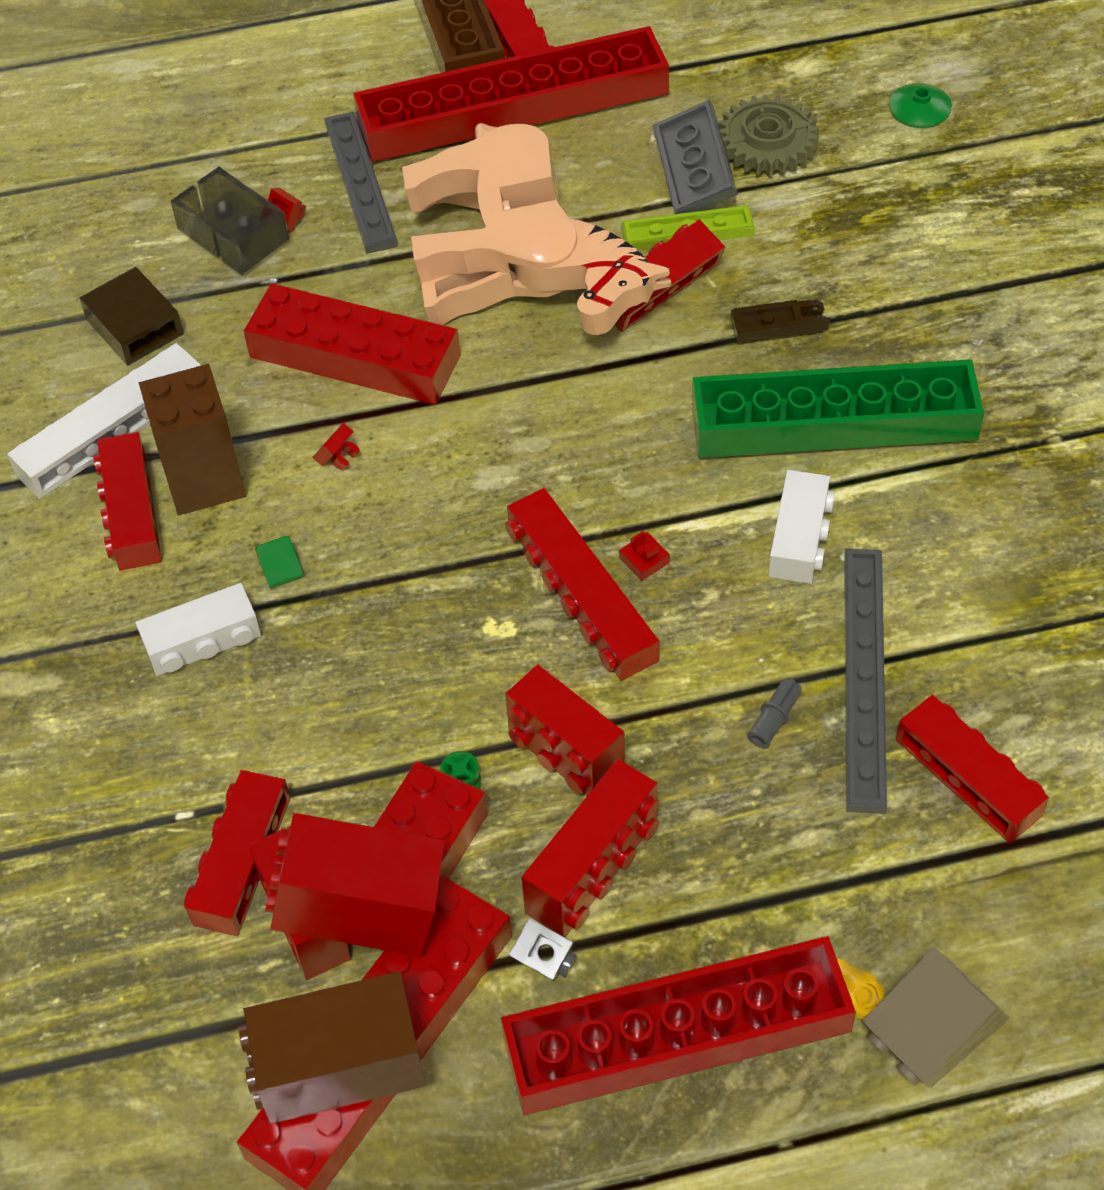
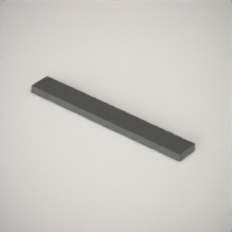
M845 548L846 812L886 814L887 771L882 550Z

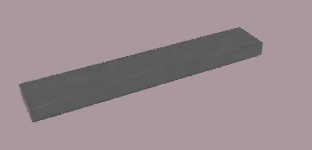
M349 112L324 118L325 127L366 254L398 247L355 113Z

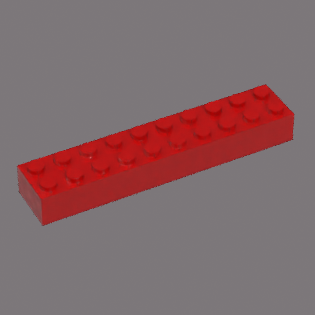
M647 26L353 92L357 122L371 162L475 139V127L479 123L497 128L510 124L536 125L669 94V64L651 27Z

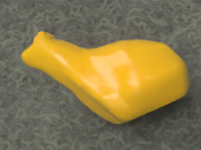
M838 958L841 972L856 1011L855 1018L864 1020L885 998V988L878 982L874 974L860 970L847 963L844 959Z

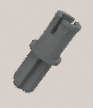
M794 679L782 680L771 699L761 705L762 713L747 733L748 740L755 746L763 749L768 748L780 726L789 721L790 716L788 713L802 692L801 685L796 683Z

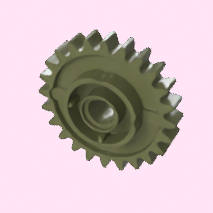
M764 95L762 100L752 96L750 103L740 100V107L731 105L730 113H723V120L719 121V127L728 159H734V167L743 164L744 172L754 168L756 169V175L766 170L769 176H772L774 170H779L780 173L785 174L787 167L796 171L797 163L806 165L807 157L813 158L814 149L818 148L819 127L816 126L817 119L811 118L810 110L802 111V103L795 106L791 105V98L782 102L779 95L774 100H770L767 95Z

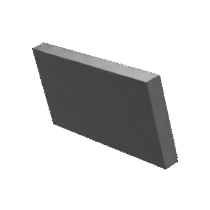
M707 100L653 125L675 214L701 211L738 195L711 100Z

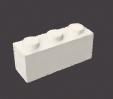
M787 470L770 554L768 577L812 584L814 569L822 570L825 549L818 547L820 540L827 541L830 520L824 519L825 512L832 513L835 491L828 490L830 476Z
M242 583L135 622L156 676L166 672H174L184 665L200 659L211 658L221 651L237 645H245L253 639L261 637L256 615Z

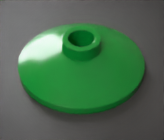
M925 83L904 85L891 95L889 101V110L892 116L900 123L913 128H931L940 125L947 120L952 108L951 100L943 90Z

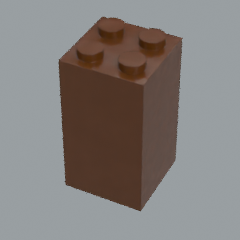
M210 364L138 382L177 515L180 516L246 497L226 415Z
M401 971L243 1008L246 1025L238 1026L242 1050L244 1053L246 1052L249 1067H245L247 1084L250 1094L254 1096L257 1111L264 1109L270 1124L426 1086Z

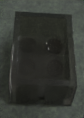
M219 166L197 181L204 208L203 211L197 188L193 185L171 200L177 229L216 257L221 256L224 263L241 275L289 240L284 211Z

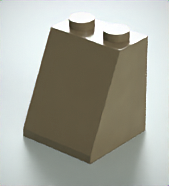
M933 947L862 1022L871 1030L867 1035L868 1039L881 1052L886 1054L891 1050L902 1061L897 1068L914 1085L922 1081L925 1085L933 1087L997 1031L1009 1017L953 962Z

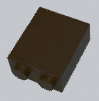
M137 267L126 271L79 297L86 320L127 366L184 334L178 311Z

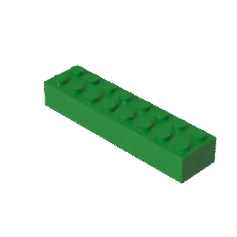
M972 359L693 377L692 410L698 458L979 440L984 417V409Z

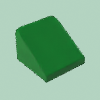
M283 536L255 547L259 565L270 589L304 577L289 536Z

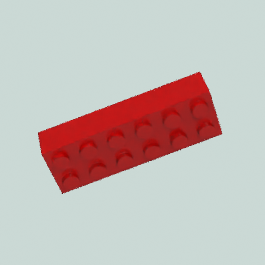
M273 283L269 285L243 330L250 358L437 405L461 356L458 329Z

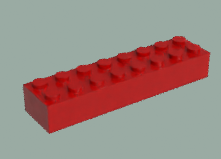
M442 875L438 884L435 913L421 957L384 950L362 978V980L401 971L420 1061L512 938L510 916ZM396 1094L270 1124L263 1109L260 1110L237 1140V1144L247 1162L286 1189L326 1190Z
M825 936L501 1017V1024L522 1114L525 1116L851 1033L856 1011L830 938Z

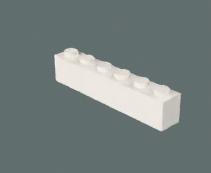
M175 343L7 453L15 475L38 499L42 498L94 463L93 455L99 454L98 439L140 432L150 425L138 382L201 365L180 345Z

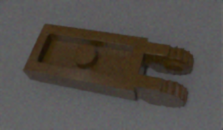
M818 299L812 301L791 300L731 310V321L737 343L803 333L814 335L816 333H823L830 326L828 318L821 315L825 309L823 302Z

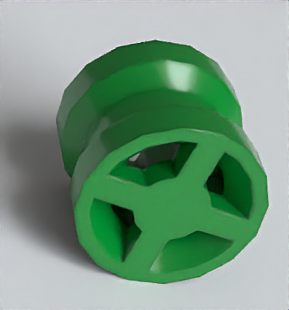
M456 751L443 759L440 772L456 779L458 777H466V780L460 781L478 789L481 787L479 763L477 758L471 753Z

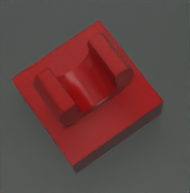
M271 188L263 218L284 232L294 231L297 219H303L306 206L301 205L302 201L282 188Z
M343 422L312 458L321 466H324L332 457L334 466L344 470L349 465V462L343 458L342 452L348 453L352 458L360 452L359 447L355 443L346 441L354 431Z
M641 531L630 539L629 544L619 549V559L641 581L670 563V554L648 532Z

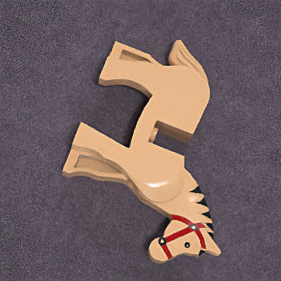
M479 123L475 127V140L450 147L429 159L402 167L405 191L412 213L425 211L436 204L450 203L480 209L484 224L483 229L411 236L414 262L421 281L424 308L429 322L445 325L460 315L477 312L510 297H548L563 290L587 289L577 301L582 329L586 333L600 335L611 330L628 308L642 302L648 303L654 290L672 285L671 280L666 278L670 274L667 267L649 263L628 242L599 226L580 220L569 219L560 206L559 189L548 138L537 127L527 124H510L497 128Z

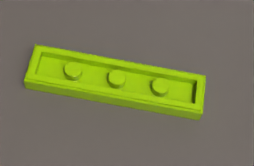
M749 205L621 221L624 241L628 242L638 251L651 249L660 241L667 242L682 225L687 224L690 226L698 219L719 240L754 236L755 232Z

